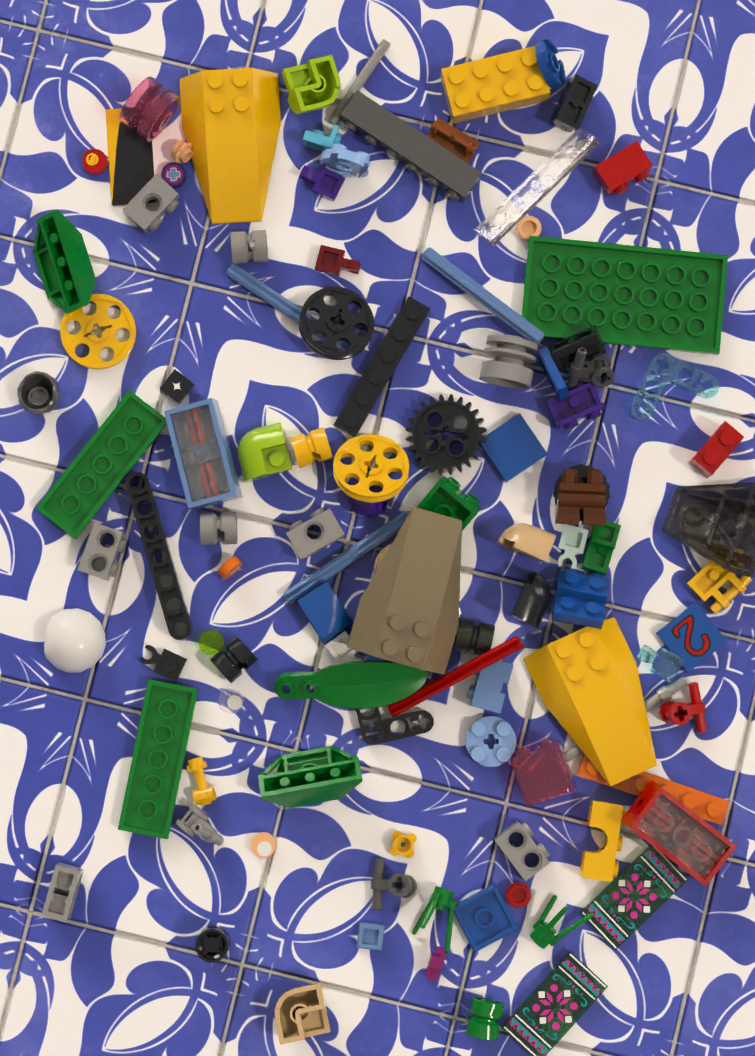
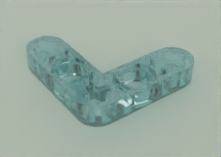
M660 353L651 361L630 405L629 412L635 421L647 420L653 413L667 381L705 399L717 394L720 388L719 381L713 375L669 354ZM662 359L667 361L666 365L669 369L665 368L659 377L650 375V372L656 374L659 368L656 361L661 362ZM687 369L691 372L692 379L690 382L684 383L678 378L680 370ZM697 375H699L701 378L698 381L702 383L711 381V387L714 390H709L705 393L704 386L697 384L694 388L691 385L696 381ZM655 381L659 387L658 392L649 394L645 390L646 382ZM640 394L647 399L654 400L653 403L650 401L646 403L645 410L648 412L647 414L643 413L641 416L637 415L638 410L635 409V405L640 406L644 398L639 397Z

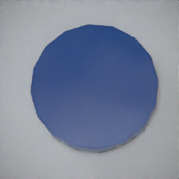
M545 39L536 44L537 62L548 86L556 89L561 87L566 80L564 64L555 55L558 54V50L554 43L549 39Z

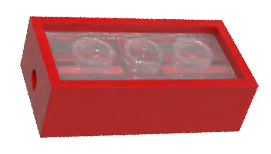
M653 780L649 782L621 819L631 830L704 886L708 885L737 847Z

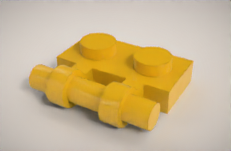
M722 549L686 584L703 602L710 596L715 599V602L709 609L716 615L720 610H725L738 593L742 594L752 579L746 573L738 579L734 574L741 566L725 549ZM728 580L732 586L722 595L718 589Z

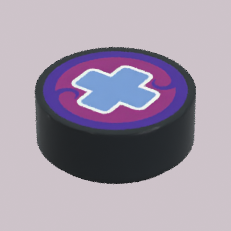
M171 162L163 167L161 177L173 189L184 185L187 174L181 164Z

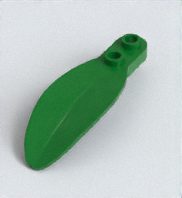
M354 661L330 665L317 672H284L275 681L274 690L283 699H317L329 705L353 709L377 708L398 702L415 693L425 683L427 674L425 670L396 662ZM311 684L315 689L311 690L307 685ZM283 685L289 686L290 690H285Z

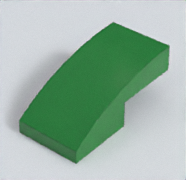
M606 521L605 526H594L582 563V570L605 577L621 525Z

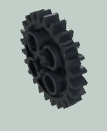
M440 394L438 402H435L432 397H430V405L428 406L421 402L423 410H413L417 415L416 419L408 418L413 427L405 429L408 433L412 434V436L405 438L406 442L413 443L408 448V451L417 452L413 456L414 461L422 458L420 467L424 468L429 464L430 473L435 468H438L440 476L443 475L445 469L448 470L450 476L453 475L454 468L463 473L462 465L464 464L471 468L469 460L471 458L476 461L479 460L475 454L476 451L484 452L479 443L487 442L486 438L480 436V434L487 432L486 428L479 427L484 422V419L475 418L479 414V410L470 411L472 403L468 402L464 406L463 397L454 402L453 394H450L448 401ZM434 415L442 417V422L437 427L429 425V420ZM459 418L467 421V425L463 430H456L454 428V422ZM449 429L450 434L467 435L468 439L448 437L447 441H444L441 435H426L424 431L445 433V430ZM429 440L438 441L439 446L433 452H429L425 448ZM455 443L463 445V451L459 455L450 453V448Z

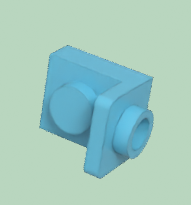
M334 124L330 137H327V134L320 130L313 129L312 132L306 130L303 137V146L323 152L325 149H331L333 144H340L342 134H339V125Z

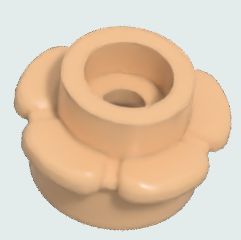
M180 140L173 146L170 154L176 163H186L191 159L193 155L191 150L192 144Z

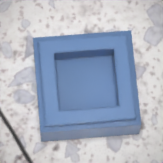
M359 922L356 948L382 951L385 925Z

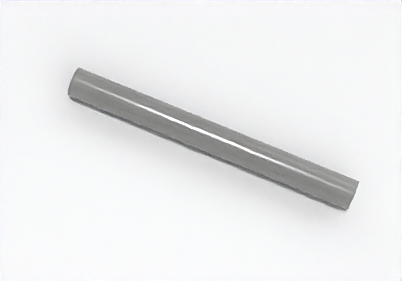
M382 39L328 119L331 124H338L341 119V113L356 91L361 90L391 45L387 40Z

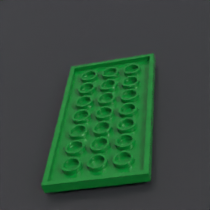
M529 235L521 316L545 334L544 338L563 340L595 325L604 344L719 355L728 255Z

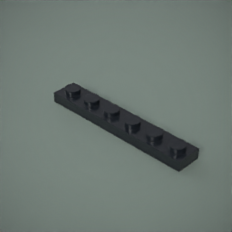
M411 297L407 298L333 426L352 437L357 436L430 311L429 307Z

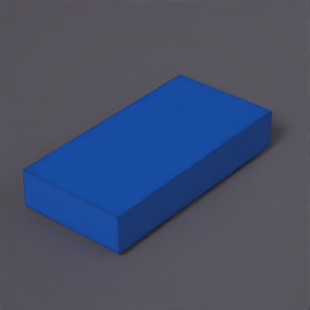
M547 347L538 349L539 363L558 400L562 401L568 398L567 386Z

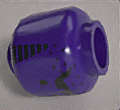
M378 485L369 487V490L374 493H379L383 490ZM349 497V504H352L355 514L372 518L378 517L380 513H384L388 500L368 503Z

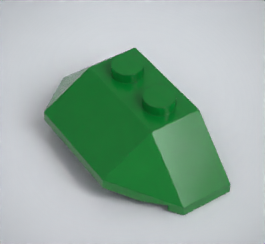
M54 210L37 219L36 226L38 228L35 234L33 253L47 298L63 309L66 314H70L88 305L96 284V278L82 234L59 210Z
M333 746L280 755L264 772L262 771L258 775L261 799L288 808L341 799L363 781L359 757L350 755Z

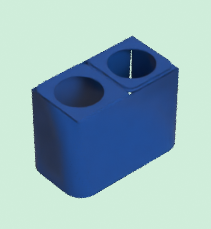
M328 582L296 599L297 604L324 644L353 623L350 615L347 614L348 612Z

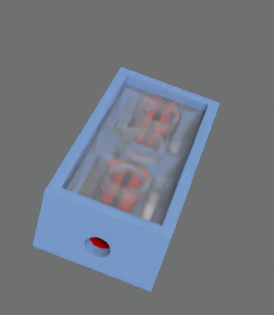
M209 398L164 411L188 509L197 510L241 498L242 493L218 400Z

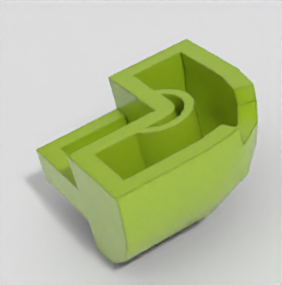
M332 55L311 59L307 64L285 68L281 72L289 94L287 101L292 111L297 115L321 110L331 105L338 97L341 83Z
M281 422L255 428L247 432L241 439L238 446V460L244 483L293 470Z

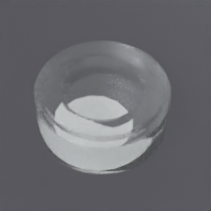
M226 689L218 698L220 709L227 714L239 712L244 704L242 694L236 689Z

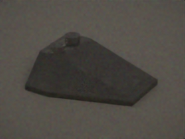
M755 483L677 486L662 532L726 571L753 578L755 576Z

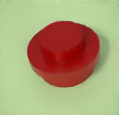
M514 882L507 887L505 897L512 907L522 908L529 903L531 892L526 884Z

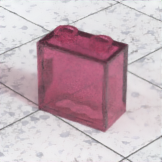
M553 738L538 742V748L530 750L529 746L517 749L514 751L515 755L510 758L527 807L577 789L560 740L554 742Z

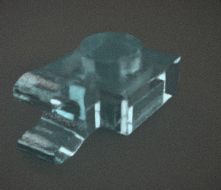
M645 644L637 655V658L641 661L653 664L649 671L669 683H672L685 661L665 648H662L660 653Z

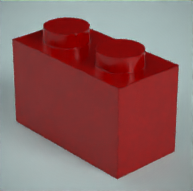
M635 141L596 165L592 173L608 197L614 193L616 196H619L629 189L627 185L634 181L640 183L650 176L648 172H650L653 165L638 141Z
M724 421L692 457L689 463L709 478L743 440L744 436L728 422Z

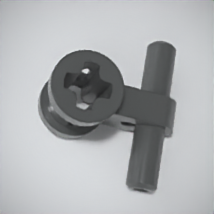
M583 347L578 348L575 359L569 367L568 372L570 376L567 388L570 390L577 388L579 378H591L593 384L598 387L610 385L614 381V373L610 368L611 361L609 356L606 354H595L589 361H585L587 350Z
M375 859L374 877L371 879L370 889L373 890L372 910H382L383 890H389L392 895L397 897L409 898L413 896L417 890L416 880L410 875L401 873L394 874L389 880L384 879L385 860ZM399 883H406V888H399Z

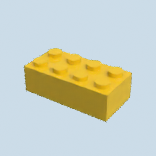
M536 46L441 69L440 78L452 124L548 101L550 96L549 86L544 80L537 62Z

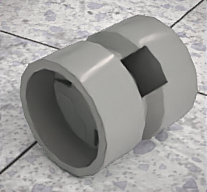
M252 230L249 235L245 231L231 232L233 264H247L251 259L254 263L268 262L266 230ZM249 242H255V251L249 252Z
M214 512L200 513L201 545H216L218 541H221L223 545L237 544L236 512H222L220 516H217Z

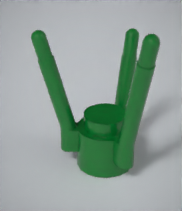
M435 886L428 904L412 930V934L415 935L420 927L422 929L426 927L435 909L445 912L446 908H449L445 939V953L448 954L457 901L452 900L453 892Z
M553 895L538 921L532 926L534 930L530 933V938L542 949H545L549 944L554 946L558 940L590 920L593 914L589 913L557 935H554L556 933V930L553 928L554 925L562 918L568 908L566 906L563 907L549 923L544 922L557 899V896Z

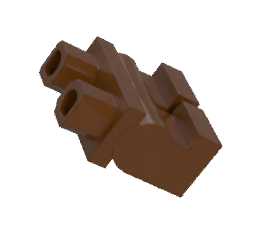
M564 469L561 482L558 483L555 524H580L579 512L582 510L581 525L605 526L606 484H603L602 471L587 470V484L577 483L578 470Z

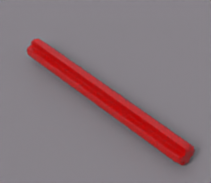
M515 636L427 683L409 697L389 704L387 707L390 714L395 717L522 649L523 644L520 638Z

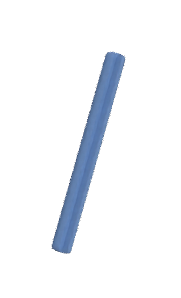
M428 247L423 252L422 260L526 339L536 344L543 340L545 334L433 248Z
M232 264L227 270L228 277L299 324L301 308L236 264ZM306 312V316L309 320H317L316 318H314ZM320 333L314 334L323 341H326L324 335ZM338 341L336 343L340 351L349 350L347 342Z
M406 511L402 512L285 591L283 597L289 604L294 603L297 598L313 590L399 532L408 513Z

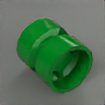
M472 997L470 1013L473 1017L468 1019L466 1034L485 1040H498L501 1026L497 1020L502 1018L505 1004L492 999Z

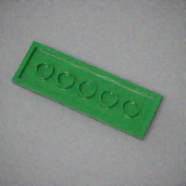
M129 390L38 504L36 509L77 540L167 426L166 418Z
M148 679L118 830L169 839L199 689Z

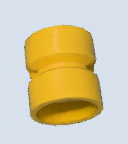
M324 427L310 431L309 436L302 433L290 437L299 468L312 465L314 460L322 462L333 458Z

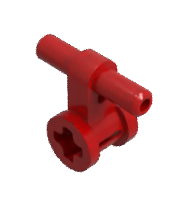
M697 682L688 684L691 703L667 701L661 705L659 715L663 722L684 725L690 720L691 715H694L697 732L703 733L707 731L704 712H706L705 703L701 701Z

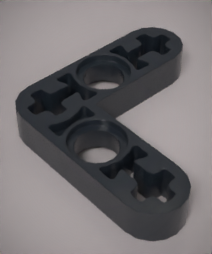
M379 707L375 708L371 716H364L361 714L360 709H356L362 737L370 745L423 734L430 731L434 725L433 716L425 710L382 720ZM423 714L424 718L430 719L425 729L417 725L413 726L415 732L409 733V724L406 717L411 716V722L419 720L418 715ZM378 717L379 722H373L375 730H380L381 734L377 736L376 741H372L371 737H366V733L370 731L369 724L363 726L362 720H371ZM400 720L405 724V731L401 735H395L391 732L390 726L393 721Z

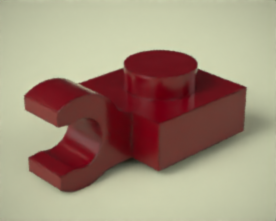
M321 245L315 271L340 276L342 269L353 274H359L361 264L360 261L344 258L345 250Z

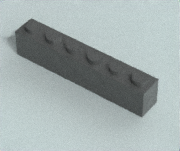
M358 90L341 113L342 125L352 133L357 131L364 136L363 140L373 147L378 145L384 149L383 153L390 159H399L405 163L404 167L413 174L420 173L426 177L424 180L429 185L435 188L441 187L446 191L445 194L456 202L460 200L464 203L481 178L480 171Z

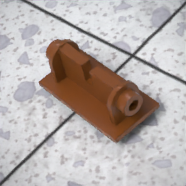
M440 118L433 122L427 137L466 163H469L481 144Z

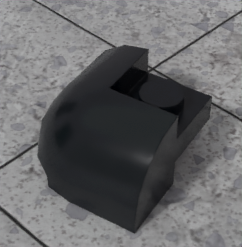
M533 570L530 571L510 615L518 619L519 622L525 625L529 624L537 629L545 615L551 598L550 586L544 577Z

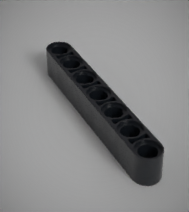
M134 472L127 477L126 487L166 625L171 637L184 641L192 635L193 626L149 478L143 473ZM137 478H142L145 481V486L140 491H135L132 488V483ZM144 502H149L152 505V510L147 515H142L139 512V507ZM151 526H157L159 529V534L155 539H148L146 536V531ZM158 550H164L166 553V559L162 563H155L153 560V555ZM165 574H171L173 577L172 585L167 588L162 587L160 584L161 577ZM172 598H177L180 601V608L175 612H170L167 608V603ZM179 622H184L187 625V632L183 636H177L174 632V627Z

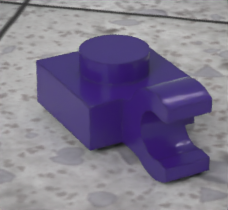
M304 165L300 173V178L314 183L312 191L332 201H335L345 181V177L325 167L318 173Z

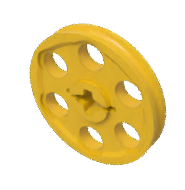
M92 294L89 302L96 304V312L92 315H86L83 313L82 307L70 314L65 313L60 326L61 341L66 352L78 364L90 369H108L121 363L130 354L136 340V325L129 309L120 300L106 294ZM111 306H118L121 309V315L117 319H111L107 315V311ZM72 321H76L81 325L80 331L75 335L67 332V326ZM95 326H99L101 329L105 328V331L102 332V337L98 338L96 335H91L95 331ZM120 329H127L130 332V337L125 342H120L116 339V334ZM81 344L89 347V354L84 358L76 355V348ZM105 348H111L114 351L113 359L107 362L103 361L100 357L101 351Z
M360 435L346 441L338 449L334 457L333 475L338 487L349 497L368 503L382 502L393 498L405 487L409 475V460L402 447L393 440L380 435ZM368 444L373 447V450L364 452L360 449V446ZM391 451L394 452L397 455V457L394 459H387L384 457L383 454ZM344 457H350L354 462L350 465H345L340 460ZM375 459V468H373L372 471L369 472V476L367 478V469H369L370 466L373 465ZM391 472H398L402 475V477L400 479L394 480L391 479L388 476V474ZM353 477L359 482L356 485H348L345 480ZM379 485L383 490L379 493H374L369 490V487Z

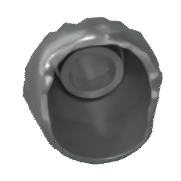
M34 371L27 374L17 389L20 405L33 415H43L51 412L58 405L61 398L59 383L46 372Z

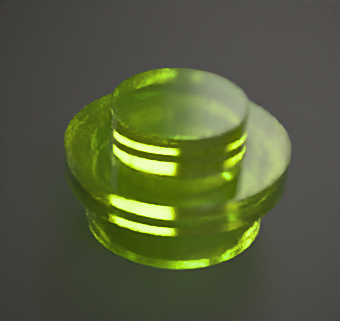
M215 630L205 631L199 638L201 651L207 655H215L224 647L223 636Z

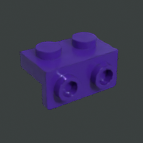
M592 381L568 391V398L562 401L558 400L556 396L545 402L557 430L563 427L565 431L578 426L577 421L585 417L590 421L601 416L600 411L605 408Z

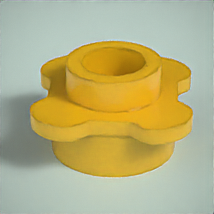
M395 831L392 834L393 845L389 849L390 853L393 856L399 854L404 855L406 858L413 857V845L417 841L415 834L410 833L407 835L402 834L400 831ZM402 842H405V847L401 846Z

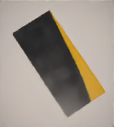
M150 107L106 110L111 204L113 206L127 205L154 176ZM151 200L148 203H155L156 200Z

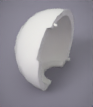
M79 608L65 609L51 617L45 635L44 654L45 658L55 668L67 673H82L93 667L102 657L106 646L105 631L100 621L90 612Z

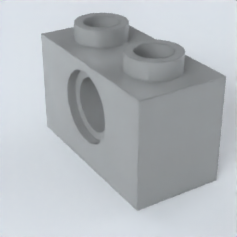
M156 173L122 210L126 217L147 234L150 230L154 232L161 225V218L166 212L171 214L177 208L180 198L179 194ZM149 201H158L160 207L156 211H149L146 208Z
M322 507L310 514L312 519L304 523L302 520H299L288 527L290 531L286 535L301 561L345 537L330 508L325 511ZM318 526L322 530L321 536L318 539H311L307 536V531L310 527Z

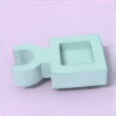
M564 524L558 548L565 551L558 558L559 567L562 566L564 559L569 558L572 561L571 568H576L577 559L575 553L583 554L589 529Z

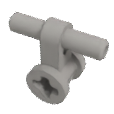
M194 803L188 806L190 809L184 817L175 822L192 837L196 834L203 841L214 843L218 846L224 842V838L206 821L209 816Z

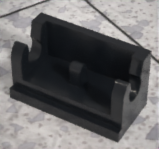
M577 74L568 79L549 124L554 127L561 125L565 127L566 132L577 131L598 85Z
M595 325L549 345L551 357L560 373L570 366L571 362L575 359L577 349L580 347L587 350L585 359L595 354H604L607 351Z

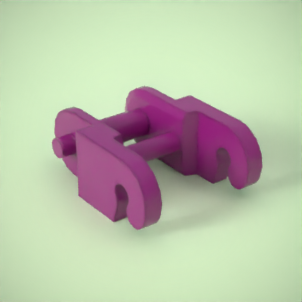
M440 946L435 947L436 953H431L428 962L426 977L430 981L438 979L445 960L444 949Z

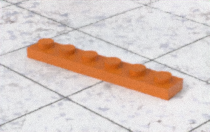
M583 754L577 775L610 786L587 756ZM642 772L611 786L639 796L649 782L653 780L700 818L719 825L723 824L730 801L647 772Z

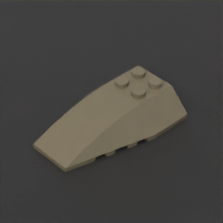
M412 507L395 540L386 552L383 561L360 598L347 648L417 669L445 675L459 626L462 520Z

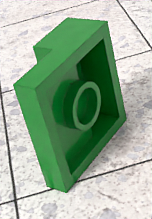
M445 476L439 479L417 506L420 509L462 520V531L482 509L478 505L480 501L471 493L466 495L459 489L461 485L453 477H448L447 479Z

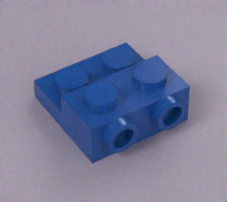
M572 568L559 570L551 619L602 629L605 604L608 597L609 579H604L597 573L591 575L579 574L577 570Z

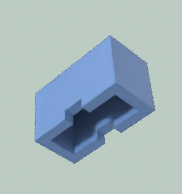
M498 661L473 674L478 677L475 686L470 685L467 700H471L470 706L500 714L506 695L501 693L503 684H509L513 664Z

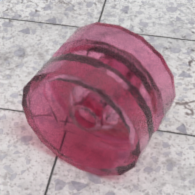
M152 76L145 78L134 89L125 102L119 116L120 122L128 128L137 127L138 135L147 142L153 141L165 129L180 103V97L170 89L162 91V83Z

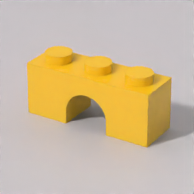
M595 800L590 801L587 825L600 828L605 835V843L597 851L583 850L579 876L612 882L613 877H617L619 862L615 861L616 852L621 851L623 836H619L620 826H625L621 819L627 812L623 811V805Z

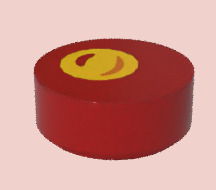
M90 149L84 154L82 164L89 174L100 175L107 169L108 160L101 150Z

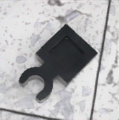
M146 645L145 648L152 652V657L148 660L140 657L139 660L144 664H156L154 672L177 682L188 659L165 648L160 655L155 647Z

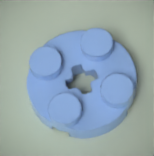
M333 144L331 149H325L320 159L321 165L325 163V168L344 177H351L352 173H359L358 178L366 177L371 165L368 153L347 150V147L342 144Z
M495 716L482 717L474 722L467 731L465 739L466 749L472 759L480 765L486 767L500 766L507 762L516 749V735L511 725L503 719ZM489 734H493L494 739H498V744H495L493 749H488V745L483 742L484 739L489 737Z

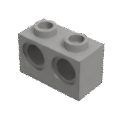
M94 522L78 571L107 581L110 580V577H115L119 567V563L116 562L118 554H123L127 544V539L124 538L125 533ZM107 534H112L115 539L114 544L111 547L105 548L102 545V538ZM98 558H104L106 567L104 570L97 572L94 569V562Z
M516 821L493 839L526 882L550 863L547 860L550 854L541 843L535 844L531 838L534 833L526 822L521 825L519 821ZM513 832L522 834L523 840L518 846H512L509 843V836ZM528 853L537 854L538 862L536 865L531 867L525 865L524 858Z
M64 863L55 865L42 915L65 922L71 919L84 869Z

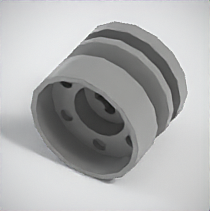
M488 335L486 344L492 347L485 348L484 353L494 358V360L482 362L479 379L490 384L508 388L530 389L534 371L523 365L535 363L536 357L531 354L537 353L539 345L514 335Z

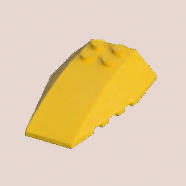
M256 68L202 70L179 79L182 129L186 142L192 144L191 150L193 155L191 158L212 225L262 222L281 126L278 73Z
M615 617L604 620L602 629L584 627L545 645L523 658L546 708L553 714L563 729L566 730L610 787L657 766L637 664Z

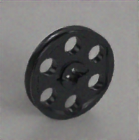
M327 287L316 291L305 301L299 316V331L305 344L314 353L331 360H346L355 357L367 347L374 331V316L368 303L357 293L342 287ZM333 296L337 304L334 306L325 304L324 297ZM351 303L357 304L361 311L358 314H353L349 312L347 306ZM310 310L317 312L319 319L316 321L309 320L306 312ZM341 312L339 317L340 325L338 326V328H336L335 334L333 335L332 333L334 330V321L335 319H337L338 313ZM354 327H364L367 334L365 336L356 335ZM320 333L324 335L326 341L318 344L314 342L312 335ZM338 341L347 342L349 350L340 351L336 343Z

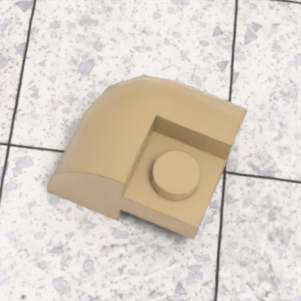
M519 523L505 529L496 544L517 554L522 553L544 563L551 551L556 535L531 524Z
M320 982L288 990L278 999L275 1007V1023L280 1045L331 1032L325 997Z

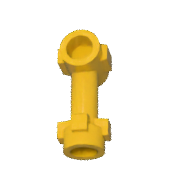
M202 756L188 760V772L193 771L197 790L192 792L195 804H201V806L211 804L212 801L217 800L214 786H207L203 771V768L207 767L206 761H203Z

